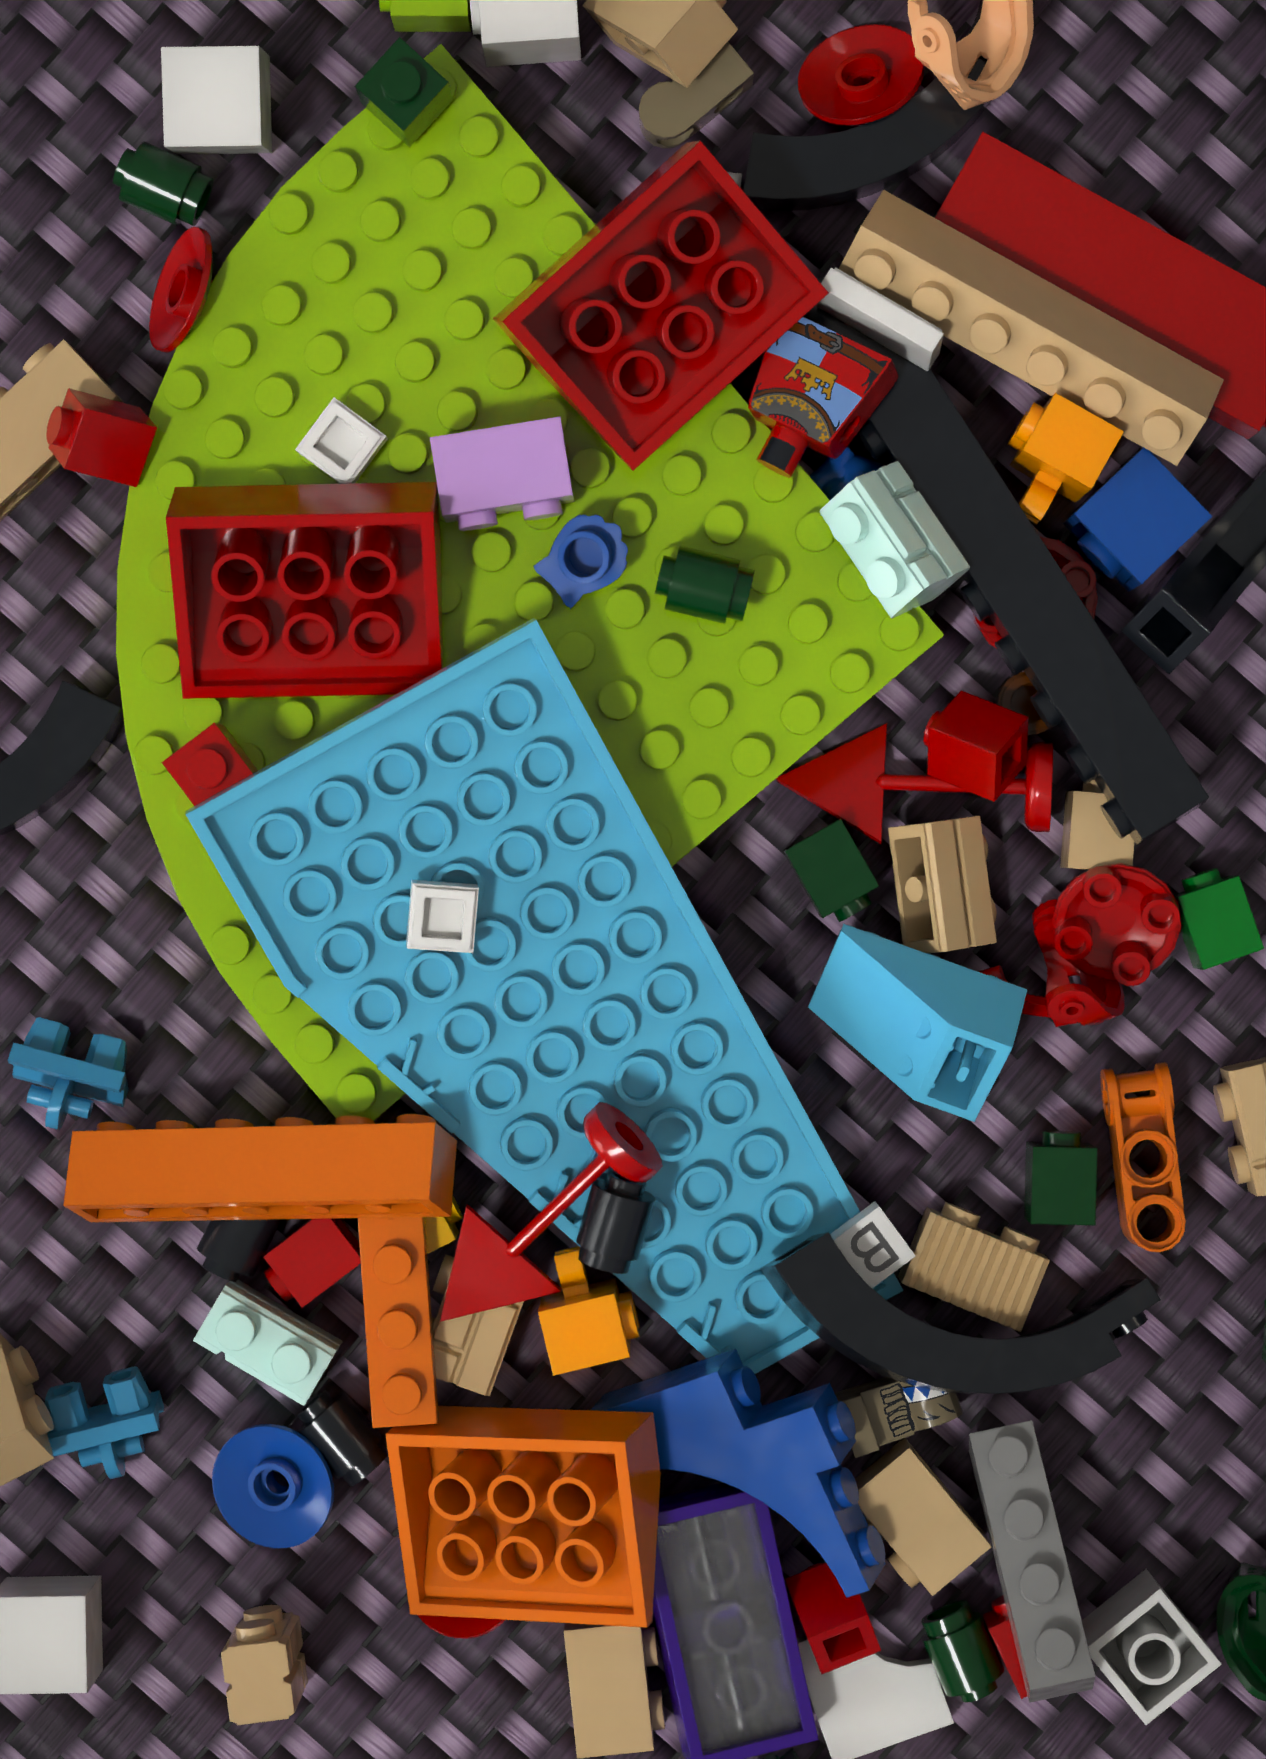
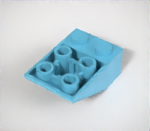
M843 924L810 999L808 1008L914 1101L975 1122L1013 1048L1027 989L1002 981L995 976L986 975L949 962L936 955L924 953L882 938L875 933Z

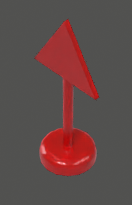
M887 723L776 778V782L836 818L841 819L846 824L880 844L882 842L884 790L971 793L929 775L885 774ZM1038 742L1029 747L1026 755L1025 779L1015 778L1002 793L1025 795L1024 821L1027 828L1035 832H1050L1053 743Z
M599 1102L585 1116L583 1121L585 1135L598 1156L510 1242L468 1204L466 1205L440 1322L562 1291L558 1284L522 1252L609 1167L624 1178L641 1183L650 1180L663 1167L656 1147L633 1120L612 1105Z

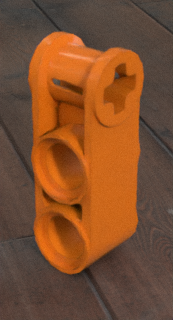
M1166 1062L1156 1063L1153 1070L1115 1074L1112 1068L1102 1069L1101 1094L1104 1114L1109 1127L1119 1220L1122 1232L1131 1243L1147 1251L1163 1252L1172 1249L1180 1242L1185 1232L1186 1219L1173 1122L1174 1095L1168 1065ZM1150 1091L1148 1096L1124 1097L1126 1093ZM1150 1140L1158 1147L1160 1163L1151 1174L1139 1176L1131 1168L1129 1155L1133 1146L1138 1142ZM1159 1204L1166 1211L1168 1218L1167 1227L1159 1237L1145 1239L1138 1231L1137 1217L1146 1206Z

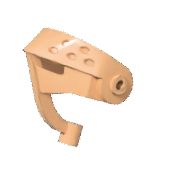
M908 0V17L912 29L911 34L915 47V57L934 73L963 110H968L994 100L1011 88L1022 71L1029 53L1034 29L1033 0H983L979 21L972 32L956 42L953 28L947 19L937 13H928L927 0ZM982 56L987 59V62L977 81L968 78L978 58Z

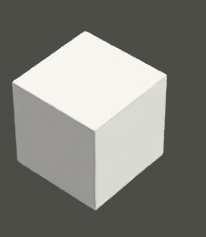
M470 0L473 35L481 34L487 67L581 60L577 0Z
M260 46L161 47L165 148L176 154L272 153L270 56Z
M1147 1569L1142 1571L1082 1620L1091 1659L1145 1725L1149 1724L1222 1665L1206 1641Z
M101 1576L6 1577L0 1584V1694L88 1693L103 1671Z

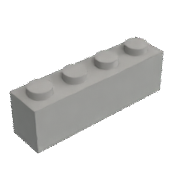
M1030 1420L970 1433L969 1454L1028 1701L1031 1703L1091 1690L1094 1686L1095 1672L1033 1422Z

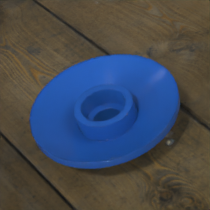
M276 1424L254 1425L241 1430L224 1444L215 1460L212 1472V1488L216 1504L227 1523L245 1539L264 1547L289 1548L300 1545L312 1538L326 1523L334 1502L333 1477L328 1463L319 1449L299 1432ZM274 1470L280 1472L286 1478L289 1484L288 1487L280 1485L275 1480Z

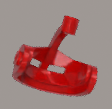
M1057 899L1048 900L1040 904L1034 910L1032 920L1034 933L1047 967L1045 997L1026 994L1022 1013L1032 1016L1049 1017L1053 1020L1055 1027L1081 1023L1083 1026L1099 1025L1108 1019L1122 1015L1125 1009L1122 985L1117 981H1109L1086 975L1062 958L1055 949L1052 923ZM1000 965L977 971L1008 982ZM1079 976L1082 984L1070 983L1069 977Z

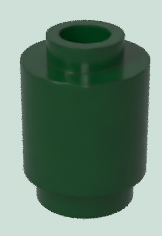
M144 141L136 151L129 148L124 151L116 167L113 184L121 187L120 201L176 226L181 221L195 226L206 208L214 179L202 174L201 166Z
M679 546L677 558L664 555L655 594L667 596L665 610L725 624L726 618L743 621L755 570L740 567L739 559Z
M960 1600L946 1604L922 1618L921 1623L926 1633H924L921 1639L946 1696H961L962 1701L967 1703L984 1698L998 1688L995 1680L1004 1673V1667L980 1613L972 1612L968 1601Z

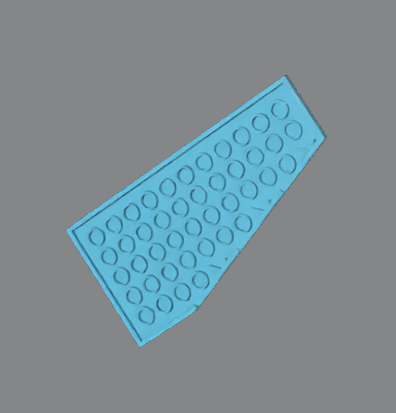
M535 618L186 811V817L283 985L297 998L300 997L376 1064L377 1068L451 1134L454 1133L520 1191L540 1212L598 1156L585 1135L583 1121L585 1116L599 1102L612 1105L636 1123L656 1147L663 1167L646 1182L645 1191L655 1197V1203L639 1259L631 1261L628 1273L613 1274L673 1326L677 1333L705 1358H710L736 1348L743 1365L749 1367L756 1374L820 1338L802 1323L784 1303L760 1268L813 1235L826 1232L831 1234L857 1215L860 1210ZM411 880L478 885L479 893L473 953L407 949L406 938ZM609 1167L597 1179L607 1180L608 1173L614 1170ZM591 1185L553 1222L578 1246L580 1245L576 1242ZM894 1273L872 1288L885 1300L903 1291Z

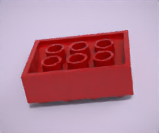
M701 141L686 142L498 313L493 320L548 382L622 461L634 471L829 292Z
M437 482L175 487L166 515L183 699L396 695L443 669L441 541Z

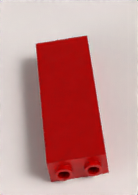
M982 132L935 219L1224 379L1208 418L1248 440L1257 434L1262 426L1266 428V287L998 139Z

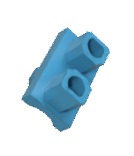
M38 1017L28 1032L24 1044L13 1042L8 1063L13 1064V1078L53 1088L51 1090L32 1084L27 1095V1103L47 1108L45 1126L60 1130L67 1114L89 1119L94 1101L77 1097L73 1094L123 1107L129 1091L125 1074L126 1042L108 1035L94 1034L85 1061L66 1057L64 1053L71 1034L69 1027L59 1022Z
M136 1366L114 1371L105 1376L103 1387L108 1401L107 1404L88 1408L80 1382H70L48 1389L45 1405L51 1415L54 1429L49 1431L47 1435L54 1456L78 1451L82 1467L103 1463L105 1472L110 1479L125 1475L124 1457L145 1451L141 1435L159 1431V1413L164 1412L165 1408L160 1390L150 1393L146 1382Z

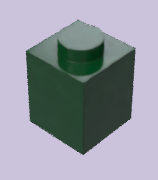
M400 37L355 85L362 105L409 148L453 101L449 82Z
M841 819L834 821L783 851L821 918L834 913L837 920L841 922L872 904L867 893L879 885Z
M1042 1131V1142H1026L1024 1218L1030 1224L1096 1226L1097 1148L1090 1143H1081V1132Z

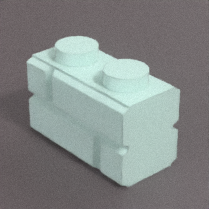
M899 461L883 466L877 471L873 470L856 477L820 509L819 513L830 527L833 536L840 542L867 582L870 591L878 598L891 619L910 611L912 608H917L934 600L970 568V565L921 493L913 487L912 480Z
M237 1280V1282L230 1281L225 1285L193 1340L216 1355L221 1351L224 1352L226 1361L303 1406L312 1395L343 1342L240 1280Z

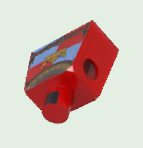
M802 317L765 351L749 399L748 409L755 420L772 429L756 460L770 470L791 478L807 447L830 458H838L898 379L899 375L892 359Z

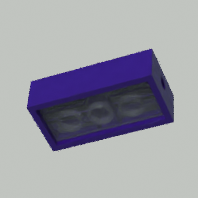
M726 1483L659 1498L653 1620L683 1756L685 1759H745L819 1740L769 1507L755 1497Z

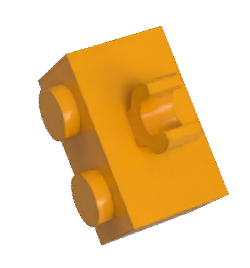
M1057 393L1049 399L1044 407L1033 402L1030 409L1025 412L1007 444L1018 450L1009 466L1033 479L1019 502V506L1028 520L1037 525L1048 510L1056 493L1076 503L1089 492L1124 431Z
M580 1246L555 1251L554 1260L562 1291L542 1296L538 1309L553 1376L629 1358L631 1339L640 1337L638 1330L640 1325L632 1292L619 1293L616 1278L589 1284L585 1264L578 1259Z

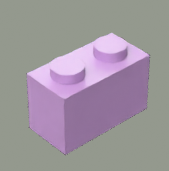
M560 416L430 437L442 517L445 522L458 521L460 531L495 526L498 524L496 514L521 510L523 511L524 520H538L563 514L561 504L574 502Z

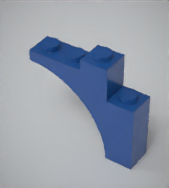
M735 1348L606 1393L592 1407L591 1410L653 1412L660 1469L689 1472L716 1479L738 1488L765 1503L789 1521L820 1553L834 1573L846 1597L870 1591L886 1563L883 1540L874 1526H868L858 1504L859 1491L854 1476L846 1467L842 1468L841 1466L842 1461L856 1442L854 1419L847 1405L842 1401L838 1402L830 1383L762 1406L758 1380L754 1372L749 1367L743 1365Z

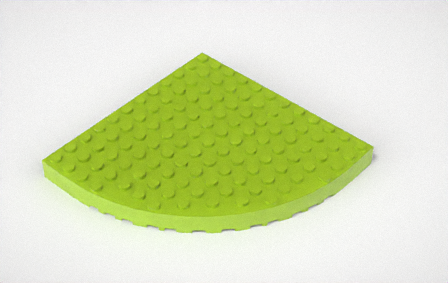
M442 44L437 46L423 59L449 82L453 101L410 148L365 108L338 131L280 188L227 256L211 283L208 298L200 317L191 332L176 348L153 401L149 418L157 426V430L138 486H129L117 567L116 657L125 734L146 819L181 905L219 973L273 1045L336 1118L340 1116H361L374 1121L406 1093L300 997L297 998L283 985L185 815L186 811L194 807V805L161 762L215 722L227 728L259 771L394 695L183 699L166 515L175 487L339 484L295 450L333 397L388 438L356 483L437 482L430 437L560 416L574 502L561 504L563 514L545 519L524 520L522 510L496 514L498 524L495 526L460 531L458 521L445 522L442 517L438 493L441 541L443 668L535 618L671 867L944 636L942 631L920 606L912 608L910 611L895 618H890L819 513L820 509L830 500L799 463L792 477L788 478L770 470L756 460L771 431L765 424L755 420L748 409L747 402L730 383L633 471L535 368L493 320L498 313L589 232L595 224ZM578 515H599L604 519L605 523H615L620 526L622 531L621 541L628 548L626 569L617 580L608 586L583 594L581 599L570 609L565 605L553 586L539 575L533 566L549 555L557 535L569 520ZM679 546H685L739 559L740 567L755 570L743 621L726 618V622L723 624L665 610L667 596L655 594L664 555L677 558Z

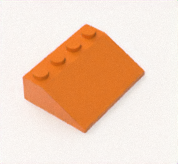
M438 1406L439 1421L437 1424L392 1427L385 1434L410 1614L648 1628L652 1623L661 1477L653 1412Z

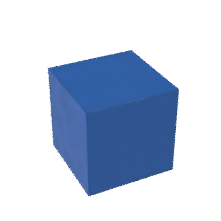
M1142 448L1063 524L1078 539L1077 545L1084 555L1103 574L1111 579L1115 578L1129 592L1143 584L1213 516L1149 450Z

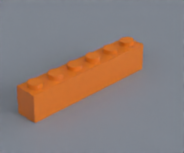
M420 1114L400 1115L397 1117L396 1123L375 1124L372 1119L361 1116L337 1117L335 1125H314L312 1121L307 1119L282 1117L275 1120V1126L254 1127L252 1123L240 1119H219L215 1121V1128H194L192 1124L187 1122L163 1120L156 1123L155 1129L138 1130L126 1123L101 1122L97 1124V1131H72L63 1206L89 1222L451 1217L457 1140L439 1126L434 1118Z

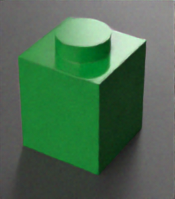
M1214 868L1181 880L1184 891L1174 894V897L1179 904L1180 931L1193 968L1205 970L1264 949L1239 876L1221 878L1218 868Z

